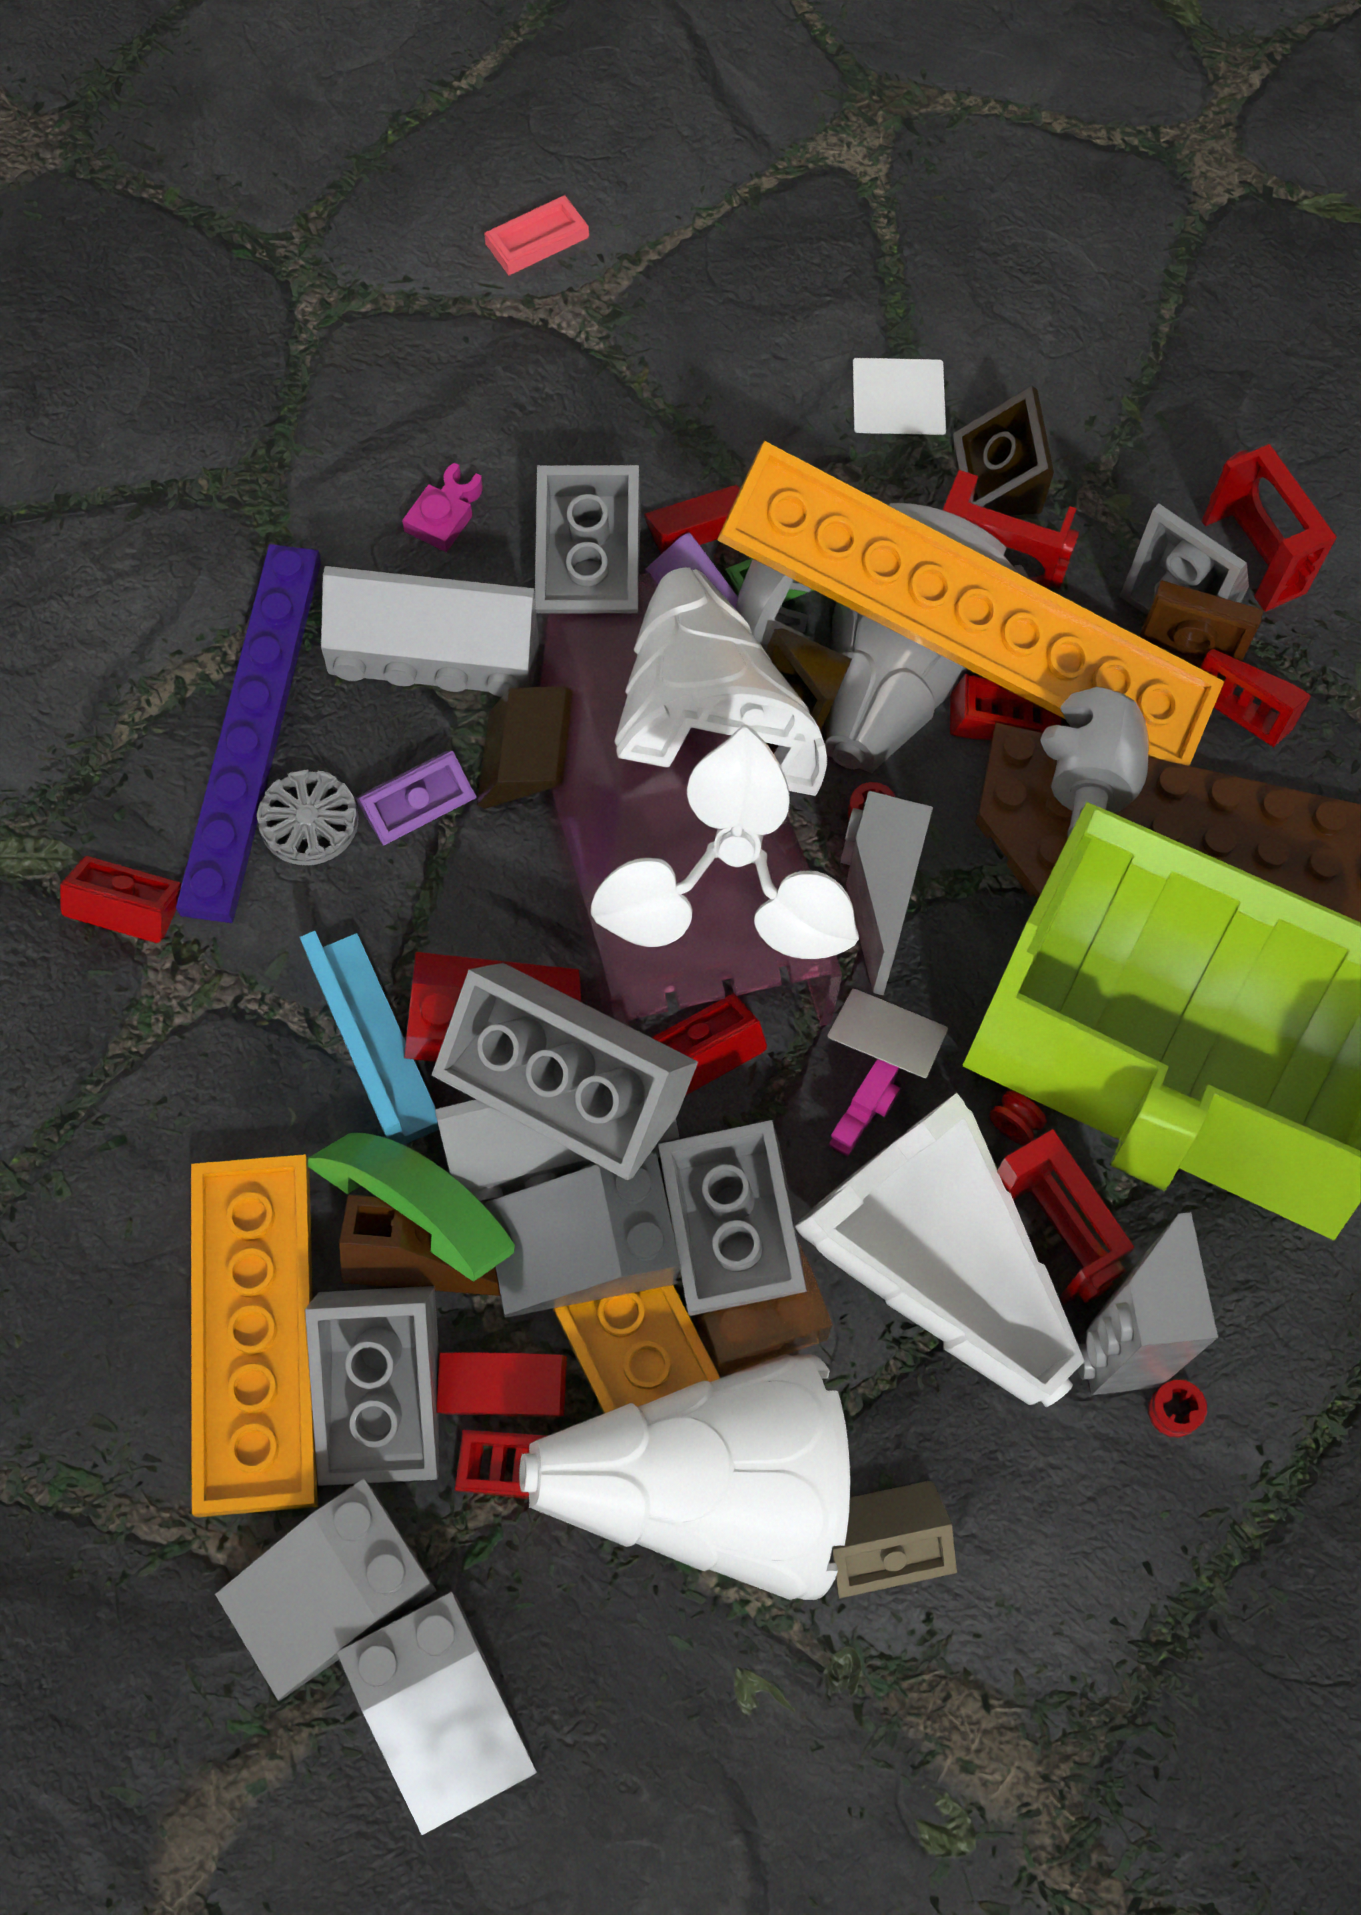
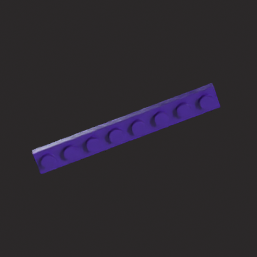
M269 544L176 905V909L182 917L233 923L258 823L257 811L260 801L264 798L321 565L319 550Z

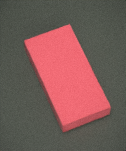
M563 195L484 232L485 244L509 276L589 238V226L568 198Z

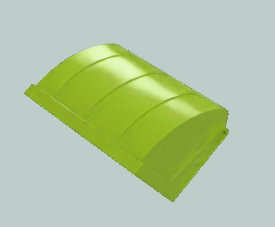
M1086 801L1025 925L963 1063V1067L1118 1139L1119 1142L1110 1166L1162 1191L1167 1189L1180 1168L1329 1239L1335 1240L1361 1203V922Z

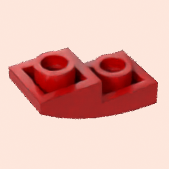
M440 1353L436 1413L446 1415H505L510 1417L564 1416L567 1356L528 1353Z

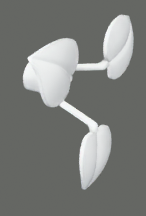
M747 724L741 726L724 743L703 757L690 775L687 797L691 808L703 823L718 829L715 842L707 845L706 852L689 875L682 882L676 883V876L672 867L662 859H635L619 866L605 878L598 887L591 905V916L594 917L596 923L631 943L646 947L668 945L683 936L691 923L692 906L682 894L690 891L714 858L719 857L726 864L733 867H741L750 863L756 865L762 890L770 899L757 909L754 923L763 940L776 951L795 958L820 959L842 953L852 948L859 940L853 905L849 895L829 875L818 871H799L784 878L778 890L774 887L766 863L768 855L761 849L763 835L774 832L784 822L788 814L790 792L784 772L774 753L765 741Z

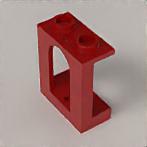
M1270 444L1251 452L1242 450L1231 456L1223 465L1222 474L1215 490L1210 496V502L1202 522L1205 526H1208L1228 516H1234L1269 566L1254 596L1261 608L1266 612L1307 594L1337 537ZM1262 477L1275 487L1305 529L1304 531L1286 539L1283 537L1261 503L1259 482Z
M959 470L943 511L972 522L990 533L1006 547L1034 557L1042 564L1045 573L1038 577L1028 578L1047 589H1050V586L1060 589L1080 532L1071 529L1077 508L1069 506L1061 530L1057 532L972 504L978 476Z
M1052 1129L1006 1156L997 1172L1006 1191L1011 1193L1013 1201L1030 1191L1082 1268L1059 1297L1063 1305L1079 1295L1084 1303H1088L1114 1285L1112 1281L1126 1271L1122 1262L1135 1247L1056 1132ZM1053 1169L1110 1251L1109 1253L1101 1247L1051 1175Z

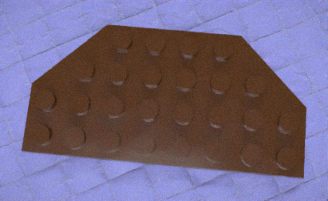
M996 723L991 735L975 823L987 839L992 837L1007 857L1006 865L1030 897L1036 896L1039 899L1068 840L1067 833L1071 823L1072 810L1062 805L1053 794L1051 785L1057 760L1049 757L1043 749L1040 741L1043 733ZM1148 757L1147 777L1140 794L1123 810L1113 812L1134 823L1361 922V804Z

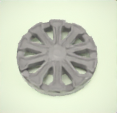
M308 769L291 772L288 774V777L273 782L265 792L262 801H260L257 811L259 832L267 848L278 858L296 865H316L338 856L353 840L359 821L354 796L345 783H342L328 772H309ZM307 784H316L311 796L309 797ZM296 787L298 799L289 794L287 790ZM332 788L335 791H337L336 793L324 799L329 789ZM275 800H278L287 808L271 806ZM341 805H348L346 811H332ZM271 820L282 821L273 827L267 826V823ZM331 824L345 825L346 830L337 832L331 827ZM291 833L286 843L277 844L278 839ZM322 837H325L331 844L325 849L319 846L318 840ZM302 841L308 843V849L305 851V854L297 852Z

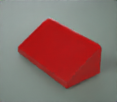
M733 485L645 513L644 518L660 554L688 532L691 533L699 545L717 540L740 488L737 485Z
M84 856L60 884L61 913L71 919L150 942L160 943L166 935L176 912L182 883L90 856Z
M734 993L652 1037V1039L698 1061L686 1095L760 1055L767 1049L760 1021Z

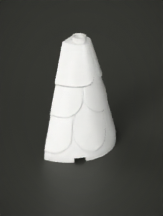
M684 567L667 573L659 582L649 602L634 647V651L638 655L625 690L628 695L614 741L617 746L618 758L669 768L691 727L732 736L741 726L747 724L765 743L778 745L774 755L784 772L789 791L816 796L825 776L827 754L820 729L810 715L806 704L772 663L762 648L761 643L752 635L747 621L701 571Z
M956 1093L848 1177L806 1213L794 1227L803 1238L813 1244L828 1260L885 1299L888 1306L944 1341V1350L1028 1405L1041 1401L1045 1407H1048L1061 1399L1073 1387L1068 1378L1084 1362V1358L1046 1266L1038 1262L1011 1193L1005 1189L975 1117Z
M781 1355L711 1382H698L639 1407L629 1403L530 1443L529 1454H522L520 1460V1488L522 1492H529L530 1508L626 1547L636 1543L701 1571L710 1569L789 1600L796 1598L816 1600L827 1593L835 1580L838 1569L836 1563H829L833 1546H845L850 1502L849 1448L838 1391H826L822 1379H828L829 1369L816 1355Z

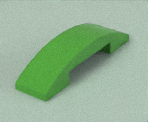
M349 1133L308 1158V1167L346 1194L362 1186L432 1234L430 1252L473 1282L514 1254L515 1244L488 1209L465 1186L433 1161L403 1144L374 1134Z

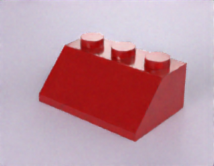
M416 952L404 1059L436 1062L469 969L505 963L581 1002L579 969Z

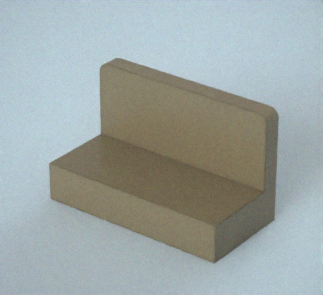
M926 1481L850 1497L845 1546H833L830 1556L831 1563H836L838 1569L834 1586L839 1599L957 1573L952 1523L933 1482Z

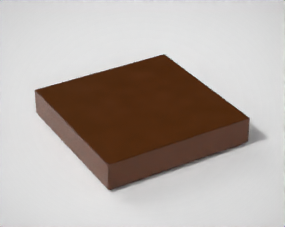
M1161 580L1139 637L1198 668L1201 667L1207 653L1211 649L1242 661L1259 628L1264 610ZM1219 673L1217 676V678L1219 679H1226V677L1221 673Z

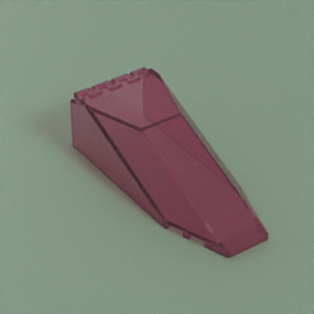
M650 573L639 575L638 613H549L540 687L567 686L573 690L563 785L548 789L604 1014L628 1026V1020L668 1012L665 993L674 991L679 1009L725 999L722 980L725 979L731 980L735 996L782 985L778 967L786 966L791 983L807 980L820 1026L831 1024L842 978L837 956L819 959L795 958L776 951L763 940L755 926L754 917L757 909L770 898L762 890L754 863L733 867L726 864L719 857L714 858L693 888L682 894L692 906L691 923L683 936L668 945L646 947L631 943L596 923L594 917L591 916V905L598 887L619 866L640 858L662 859L672 867L676 876V883H680L689 875L704 855L707 845L715 842L718 828L708 826L696 816L688 801L687 786L692 771L701 759L724 743L731 735L691 727L670 767L618 758L617 746L614 741L628 695L625 690L638 655L634 651V647L649 602L658 586ZM787 815L784 822L774 832L763 835L761 849L768 855L766 863L771 881L777 890L781 882L788 875L799 871H810Z

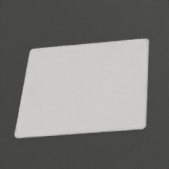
M853 359L854 431L856 433L944 435L946 433L942 360Z
M852 989L827 1036L834 1041L926 1078L948 1028L870 994Z

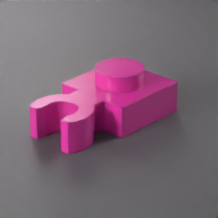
M456 463L451 464L444 472L445 485L440 490L428 484L402 520L404 532L447 553L472 518V509L469 503L477 500L482 493L481 475L476 473L469 483L464 485L458 484L457 482L461 478L460 465Z
M880 1059L876 1060L853 1097L848 1110L831 1134L832 1139L828 1146L848 1157L876 1113L883 1117L887 1115L901 1091V1088L894 1084L899 1067Z

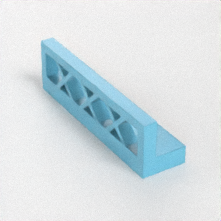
M316 931L301 936L300 939L310 965L386 1138L405 1145L439 1130L435 1113L436 1108L414 1059H404L406 1041L358 934H353L322 947Z

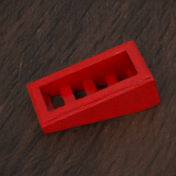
M1211 649L1207 653L1200 669L1215 677L1219 673L1226 677L1214 708L1273 748L1293 730L1311 698L1309 693L1296 685L1215 649ZM1237 685L1243 688L1240 697L1233 694ZM1255 697L1262 700L1260 706L1253 703ZM1273 709L1277 710L1280 713L1277 714L1273 712Z
M965 674L952 691L950 697V735L991 740L992 731L996 723L1043 733L1047 727L1061 725L1060 716L983 677ZM992 705L998 706V715L992 714ZM1013 707H1019V719L1013 718ZM1033 708H1040V723L1033 722Z
M463 1430L455 1491L529 1499V1492H522L520 1488L519 1469L522 1454H529L530 1443L547 1436ZM484 1446L493 1447L489 1480H480ZM508 1448L516 1449L512 1482L504 1481Z

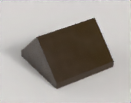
M1030 386L953 433L959 470L978 476L972 504L1008 516L1042 513L1054 474L1038 389Z
M784 628L774 629L765 652L806 704L810 715L821 730L852 659ZM766 743L772 752L775 753L778 745Z

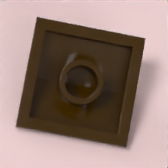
M567 686L509 688L492 708L488 716L477 801L478 806L486 809L563 785L573 690Z

